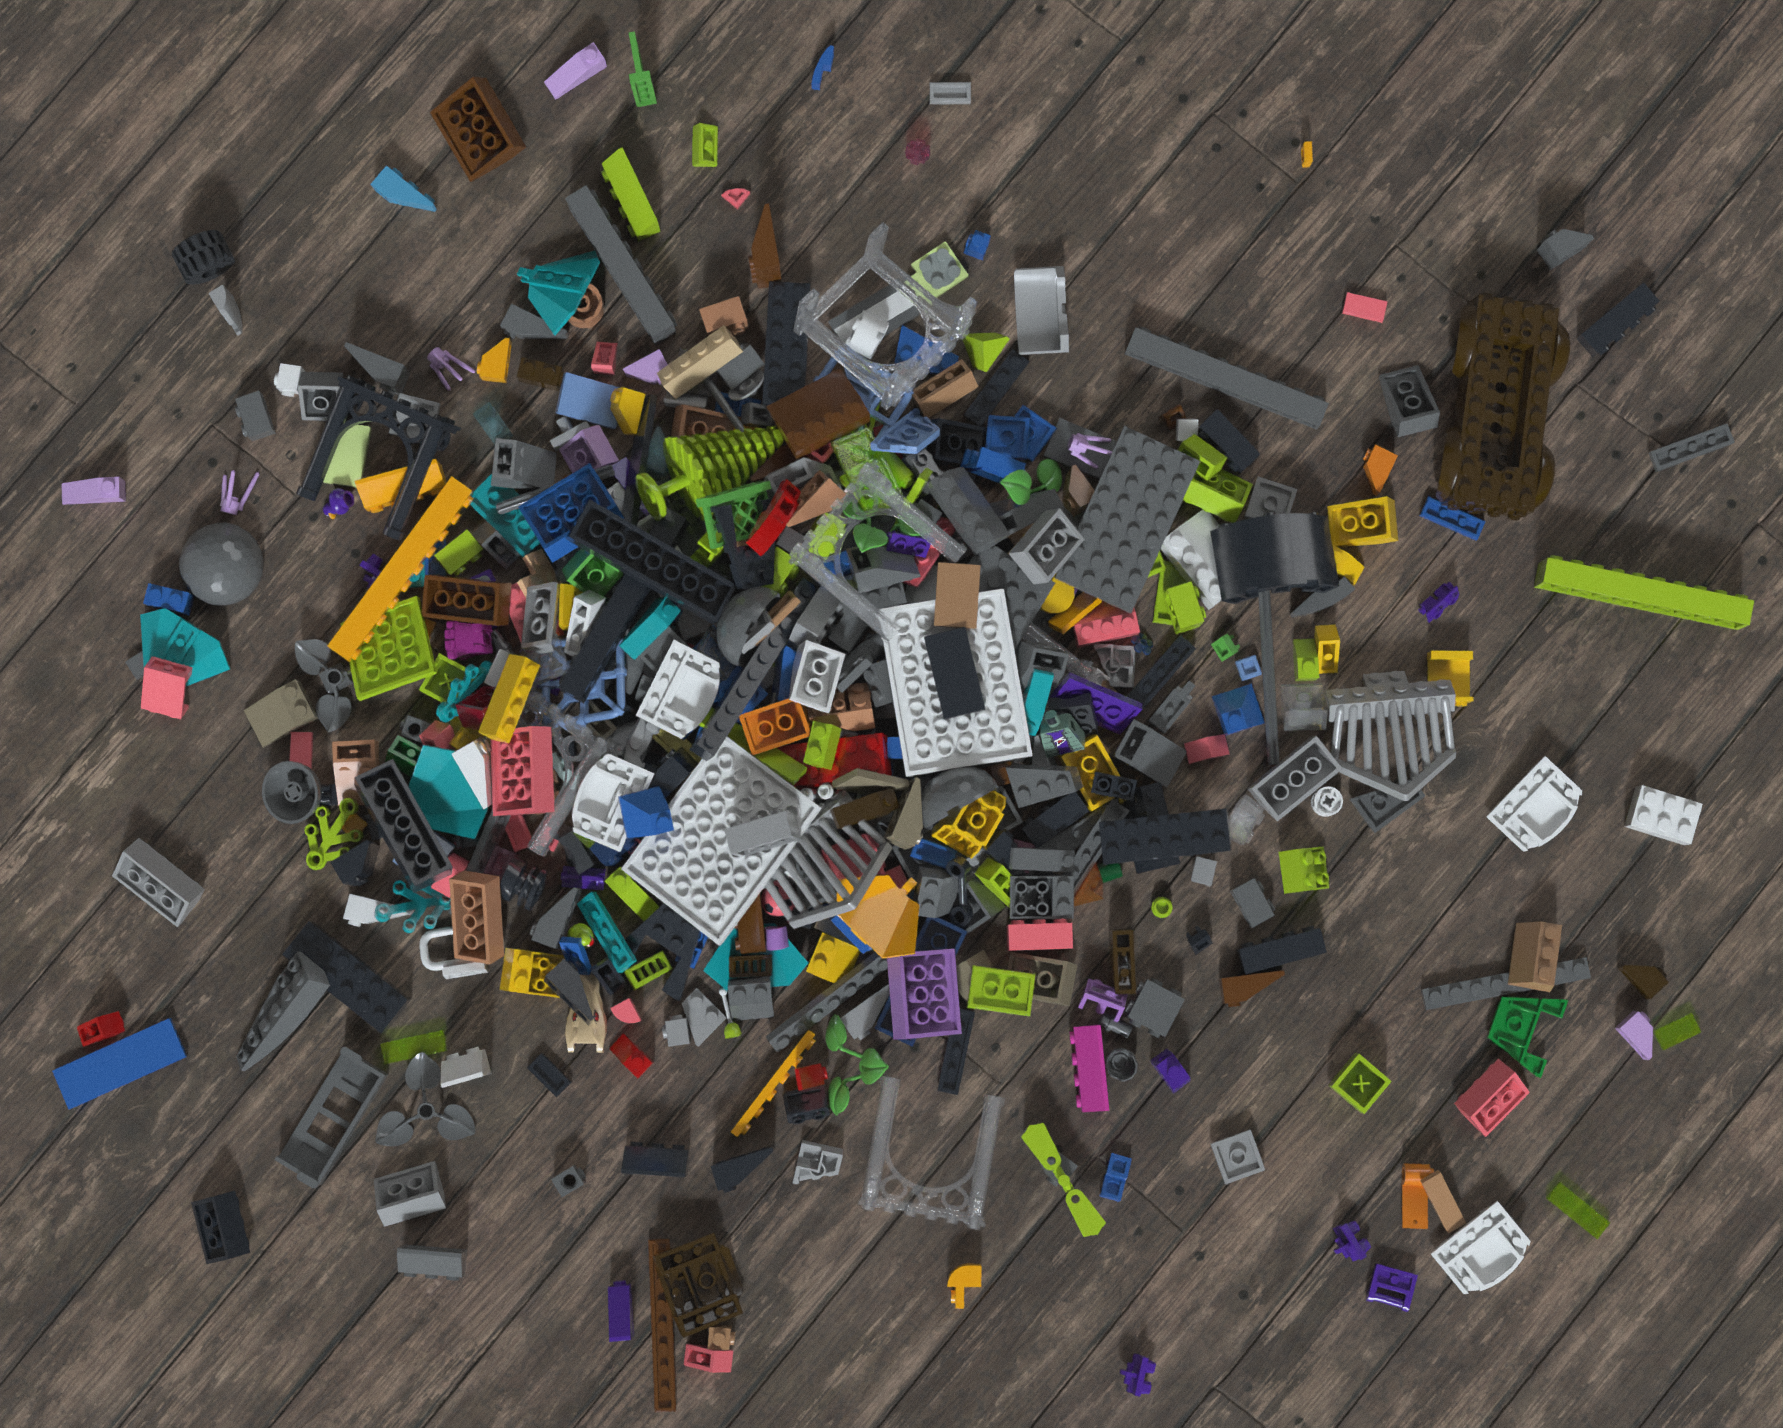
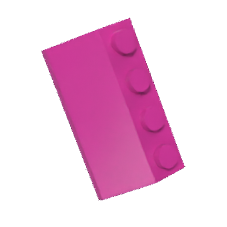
M1101 1025L1072 1027L1073 1031L1069 1032L1070 1044H1074L1075 1052L1071 1053L1072 1065H1076L1077 1074H1073L1074 1086L1079 1088V1095H1076V1106L1081 1108V1112L1109 1111Z

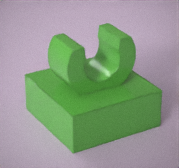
M1226 634L1211 644L1222 662L1237 653L1240 648L1239 644L1235 646L1231 640L1234 638L1233 635L1229 636Z

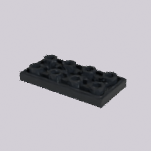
M966 627L924 636L943 719L946 720L986 710Z

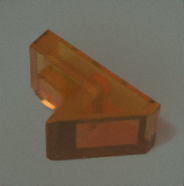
M1094 868L1090 870L1074 898V907L1104 899L1090 891L1091 887L1095 889L1101 878L1098 877L1100 871Z

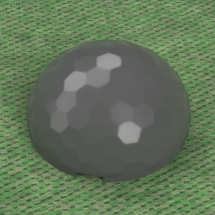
M231 523L206 525L195 531L182 548L179 558L181 578L187 589L205 603L224 606L231 605L247 598L258 586L263 574V554L256 539L243 528Z
M765 587L748 588L733 596L724 607L717 622L716 636L722 654L733 665L743 666L754 649L753 647L745 654L742 653V649L749 636L746 634V631L751 622L756 623L765 608L769 612L780 600V594Z
M974 766L959 767L939 772L926 784L921 793L923 826L927 828L948 816L947 811L958 805L961 809L997 789L996 781L990 774Z

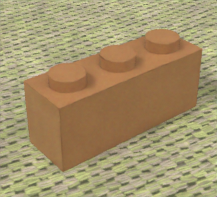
M961 359L913 389L914 394L912 398L921 414L929 418L976 389L978 384L972 371Z

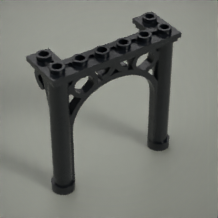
M347 375V378L338 376V385L341 387L302 485L298 486L296 494L316 501L339 441L350 428L365 422L384 424L398 434L408 454L407 472L382 532L386 536L402 541L405 535L403 531L435 454L438 450L444 451L447 448L451 438L450 433L456 434L457 431L461 430V427L454 425L456 421L438 414H435L434 417L429 415V410L417 406L416 409L410 407L411 402L400 398L397 401L393 399L394 395L383 390L379 393L376 391L377 387L370 385L365 380ZM365 401L369 405V411L367 414L360 416L358 411ZM375 402L387 406V408L381 413H376L377 407ZM398 411L410 418H406L400 423L396 413ZM351 413L353 418L345 422L349 414ZM411 423L417 424L420 428V433L415 438H410L407 434V427ZM421 442L416 453L413 444Z

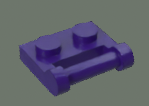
M1375 1263L1370 1286L1366 1294V1301L1385 1303L1408 1312L1418 1275ZM1377 1287L1405 1294L1402 1300L1377 1293Z

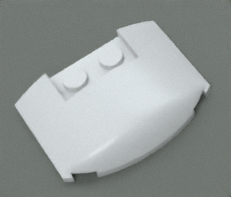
M673 640L636 716L679 738L685 737V734L695 729L704 720L715 701L720 683V663Z
M605 754L602 759L589 769L577 790L572 809L573 832L621 852L626 840V833L618 796L648 789L654 773L611 754Z
M1544 756L1498 802L1486 817L1523 852L1528 851L1527 849L1547 843L1564 829L1578 808L1577 804L1579 795L1582 796V790Z
M1496 1201L1483 1209L1480 1214L1448 1239L1446 1238L1431 1252V1255L1462 1293L1469 1294L1468 1291H1482L1505 1279L1522 1261L1527 1244L1529 1246L1531 1241L1500 1203Z

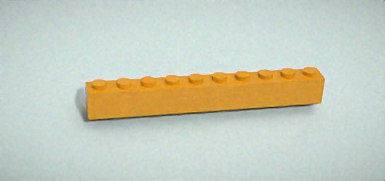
M451 476L327 645L332 651L348 662H351L352 659L356 660L362 652L360 648L364 642L368 644L375 634L372 631L377 625L381 626L387 618L386 612L389 608L392 610L395 608L400 600L397 598L402 591L405 593L412 584L410 579L414 574L419 575L424 568L422 564L426 558L430 559L437 549L435 545L439 540L442 542L449 533L447 529L451 523L455 525L460 519L461 514L459 512L462 508H467L474 499L471 497L473 495L472 490Z

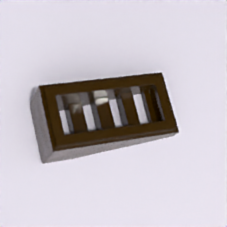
M772 954L729 955V978L772 976ZM766 959V971H761V960ZM745 960H748L749 971H744ZM753 960H757V971H753ZM736 961H740V971H736Z

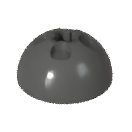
M295 761L278 763L268 771L262 784L263 802L268 812L278 821L287 824L302 822L313 815L321 801L322 788L315 772L302 763Z

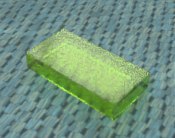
M1689 1013L1654 1030L1653 1033L1661 1049L1666 1050L1701 1033V1030L1693 1014Z

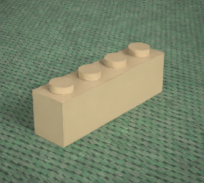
M723 325L657 372V375L663 387L677 399L741 354L743 350L737 339Z

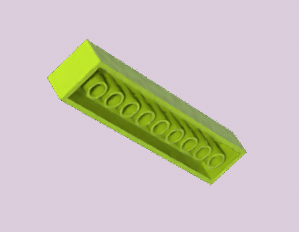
M1554 555L1538 563L1534 588L1735 630L1749 626L1751 622L1754 600L1748 599L1746 595L1735 594V596L1727 595L1728 592L1723 590L1711 592L1707 591V588L1704 586L1687 587L1686 583L1680 581L1668 583L1665 582L1666 579L1661 577L1649 579L1645 578V574L1642 573L1625 574V571L1622 569L1612 568V571L1606 570L1602 565L1591 564V566L1583 565V561H1563V557Z

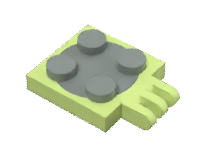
M944 242L911 264L916 273L906 279L905 282L907 285L913 281L916 282L910 287L911 291L920 288L914 294L916 298L929 291L933 299L966 279L968 274L948 244Z

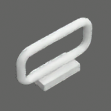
M452 926L432 929L422 935L419 944L422 963L427 969L433 971L442 970L443 977L446 979L488 973L487 964L461 959L432 962L430 960L428 941L431 938L452 935Z

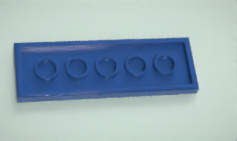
M169 1018L59 1067L52 1072L70 1110L187 1057V1054L172 1019Z

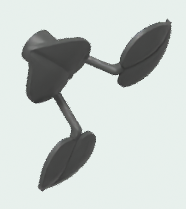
M317 639L296 641L295 655L300 667L306 673L312 675L319 674L322 668H324L326 682L332 685L334 696L324 695L316 703L318 719L324 725L327 732H332L340 728L351 714L350 700L346 697H338L337 685L344 682L345 676L351 674V670L343 672L340 669L328 668L326 663L331 659V650L324 641Z
M424 1052L417 1054L411 1060L405 1073L408 1087L411 1090L421 1089L423 1102L418 1105L417 1114L406 1120L404 1115L398 1111H390L384 1114L378 1123L375 1138L377 1144L399 1146L406 1143L413 1135V1128L408 1123L419 1117L423 1120L431 1119L433 1116L440 1117L437 1128L440 1135L447 1140H459L475 1134L473 1119L465 1108L460 1105L450 1104L445 1107L444 1113L440 1114L435 1112L434 1106L430 1102H427L425 1088L432 1089L438 1085L441 1079V1070L437 1063Z

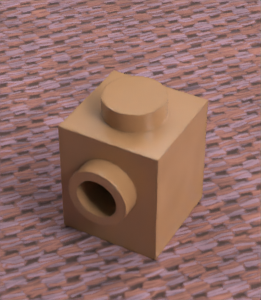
M714 1325L709 1327L708 1349L729 1350L730 1345L735 1343V1332H731L732 1326Z

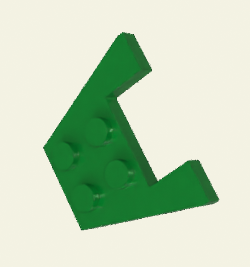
M1500 997L1486 1037L1533 1075L1541 1078L1547 1060L1527 1053L1541 1011L1562 1018L1568 1000Z

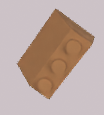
M1547 922L1516 923L1508 985L1546 992L1552 990L1555 983L1562 925Z

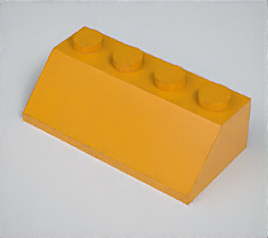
M433 459L416 502L423 500L424 496L427 495L437 496L446 485L442 465L437 459ZM408 466L355 481L363 506L367 511L377 513L383 511V507L390 505L393 507Z

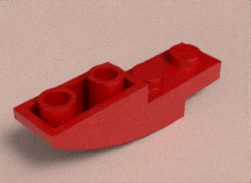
M787 478L781 481L767 510L760 514L746 541L760 556L764 555L778 538L799 505L797 500L801 491Z

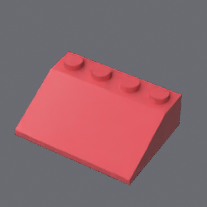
M528 726L515 728L510 743L490 739L493 816L554 812L551 727Z

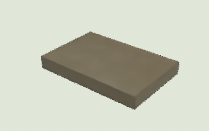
M856 768L832 781V788L866 796L893 788L895 794L909 788V780Z

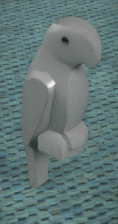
M639 717L627 737L624 761L644 768L645 763L641 762L640 756L649 747L652 736L658 734L661 728Z

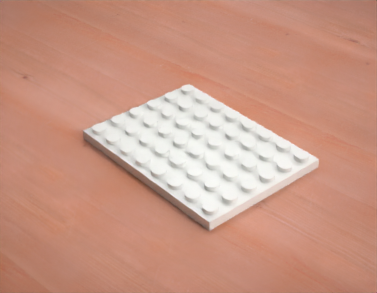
M1004 589L979 592L977 628L966 629L986 710L946 720L943 719L924 636L958 628L934 627L935 600L878 609L906 777L1032 756Z
M727 736L713 758L707 762L701 759L668 804L674 830L654 836H645L622 867V870L721 946L797 843L795 841L745 857H738L730 854L724 829L729 828L731 823L742 821V823L750 822L751 817L757 815L766 817L771 815V811L783 809V811H788L796 816L800 835L802 836L822 808Z

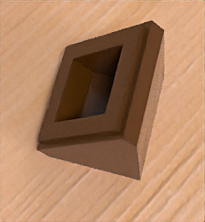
M1180 404L1175 405L1160 415L1169 430L1176 427V419H1187Z

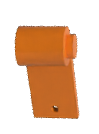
M1403 1163L1402 1228L1428 1229V1196L1420 1180L1434 1172V1169L1430 1168L1429 1164Z

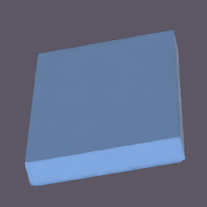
M565 372L555 413L606 428L616 429L617 421L610 409V397L614 389L620 387Z

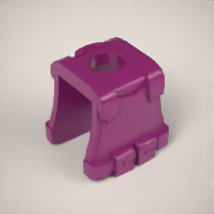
M447 621L445 649L447 650L448 659L459 658V660H468L479 655L493 654L492 625Z

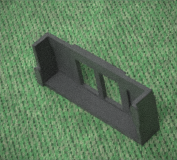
M343 1047L339 1052L341 1055L281 1154L274 1159L297 1173V1179L311 1188H317L323 1184L389 1075L362 1059L359 1054L347 1047ZM334 1086L363 1103L351 1123L323 1107ZM319 1112L347 1129L336 1149L307 1132Z

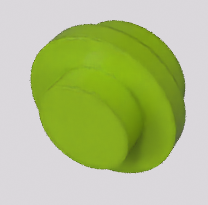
M1165 897L1156 898L1151 905L1152 913L1158 918L1169 916L1172 912L1171 901Z

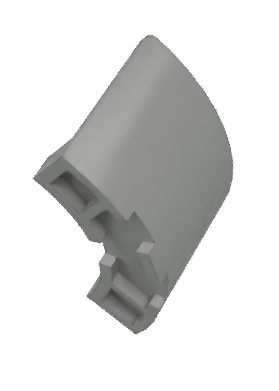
M1064 266L1015 269V309L1019 354L1069 352L1067 314H1065V305H1062L1066 303Z

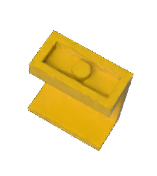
M1473 651L1428 652L1427 681L1451 680L1456 694L1455 706L1457 707L1467 706V703L1474 701L1473 697H1470V661L1473 660Z

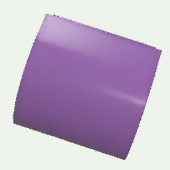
M768 926L764 928L767 950H781L789 947L786 926Z

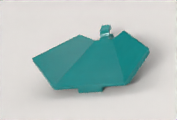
M596 251L554 261L542 266L536 265L534 270L520 267L517 272L518 276H522L521 281L523 283H529L528 298L554 336L576 312L600 264Z
M166 608L140 614L144 667L152 656L193 667L192 675L186 682V686L231 669L220 641Z
M423 745L408 786L431 829L475 839L488 807L483 809L452 756L455 750Z
M775 923L764 924V928L777 925ZM738 928L731 931L703 970L726 990H728V979H735L729 978V955L741 954L740 950H736L735 937H739ZM789 939V947L785 949L767 950L766 948V952L749 953L772 954V987L790 986L808 965V961ZM766 959L761 960V971H766ZM748 960L744 961V971H749ZM753 960V971H757V960ZM736 961V971H740V961Z

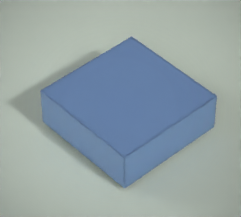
M1256 655L1235 661L1241 681L1262 675Z

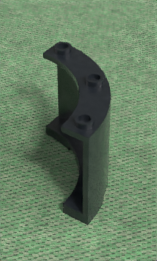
M1269 512L1260 517L1241 520L1231 524L1223 523L1218 525L1217 529L1210 531L1222 602L1238 604L1259 597L1260 592L1271 590L1272 594L1290 592L1291 588L1301 587L1302 591L1326 593L1340 587L1327 516L1318 515L1317 512L1308 514H1275L1274 512Z

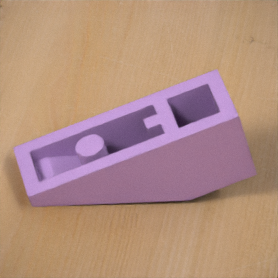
M593 42L570 58L544 83L556 100L606 68L605 58Z
M120 477L93 478L62 483L63 505L126 501L125 481Z

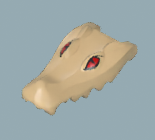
M594 974L579 975L593 1015V1021L588 1026L570 1008L565 1023L568 1053L574 1052L575 1043L596 1044L597 1053H604L607 1019L599 993V980Z

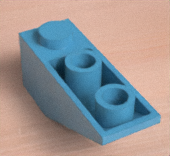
M386 166L370 184L389 203L433 212L437 210L433 204L435 202L434 199L426 193L422 195L418 192L419 187L409 180L407 183L402 179L403 174L396 168L391 170Z

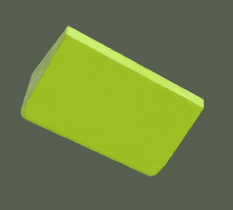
M698 123L693 126L692 166L717 167L718 126Z

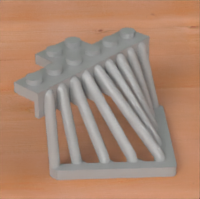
M1405 671L1363 674L1364 687L1325 690V698L1329 708V722H1334L1331 755L1342 767V770L1339 771L1340 773L1400 800L1408 801L1456 758L1451 711H1455L1456 694L1451 680L1440 679L1437 681L1408 683ZM1439 712L1443 714L1446 751L1442 753L1438 722ZM1425 714H1428L1430 717L1435 759L1432 763H1430ZM1412 715L1415 716L1418 726L1423 771L1420 774L1418 769ZM1399 716H1402L1405 727L1411 782L1407 784ZM1385 717H1388L1392 728L1399 785L1391 782ZM1371 718L1375 719L1377 725L1381 777L1372 774ZM1358 719H1362L1364 770L1355 766ZM1348 720L1347 757L1345 762L1339 759L1343 721Z
M837 789L830 799L818 804L822 809L801 836L802 840L797 841L764 886L794 929L856 909L892 850V846L867 821L858 823V825L880 845L877 852L852 826L842 828L872 859L867 866L836 831L837 827L830 809L854 801L847 791ZM828 836L834 840L863 873L860 880H858L827 842L826 838ZM818 844L853 886L854 890L851 895L815 847ZM807 853L843 901L838 902L806 860L805 855ZM796 862L799 863L829 905L823 906L795 868ZM786 870L815 910L809 911L784 876ZM775 879H777L800 912L799 915L794 916L773 884Z

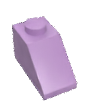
M659 349L623 368L626 377L653 385L659 383L660 385L662 383L657 372L668 364Z
M1633 1011L1615 1029L1643 1060H1650L1652 1058L1653 1027L1649 1023L1651 1020L1645 1013Z

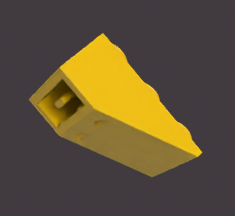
M506 948L499 990L560 998L544 982V979L554 967L565 959L564 956Z

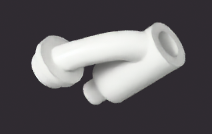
M824 783L818 789L804 788L800 792L816 804H819L823 799H830L833 796L834 789L832 785Z

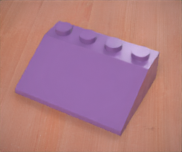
M955 949L918 951L912 955L887 958L894 1040L962 1034Z

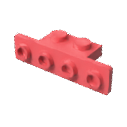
M941 517L932 529L933 532L928 535L927 539H932V543L926 558L914 556L921 577L902 583L918 587L924 581L956 530L949 519Z

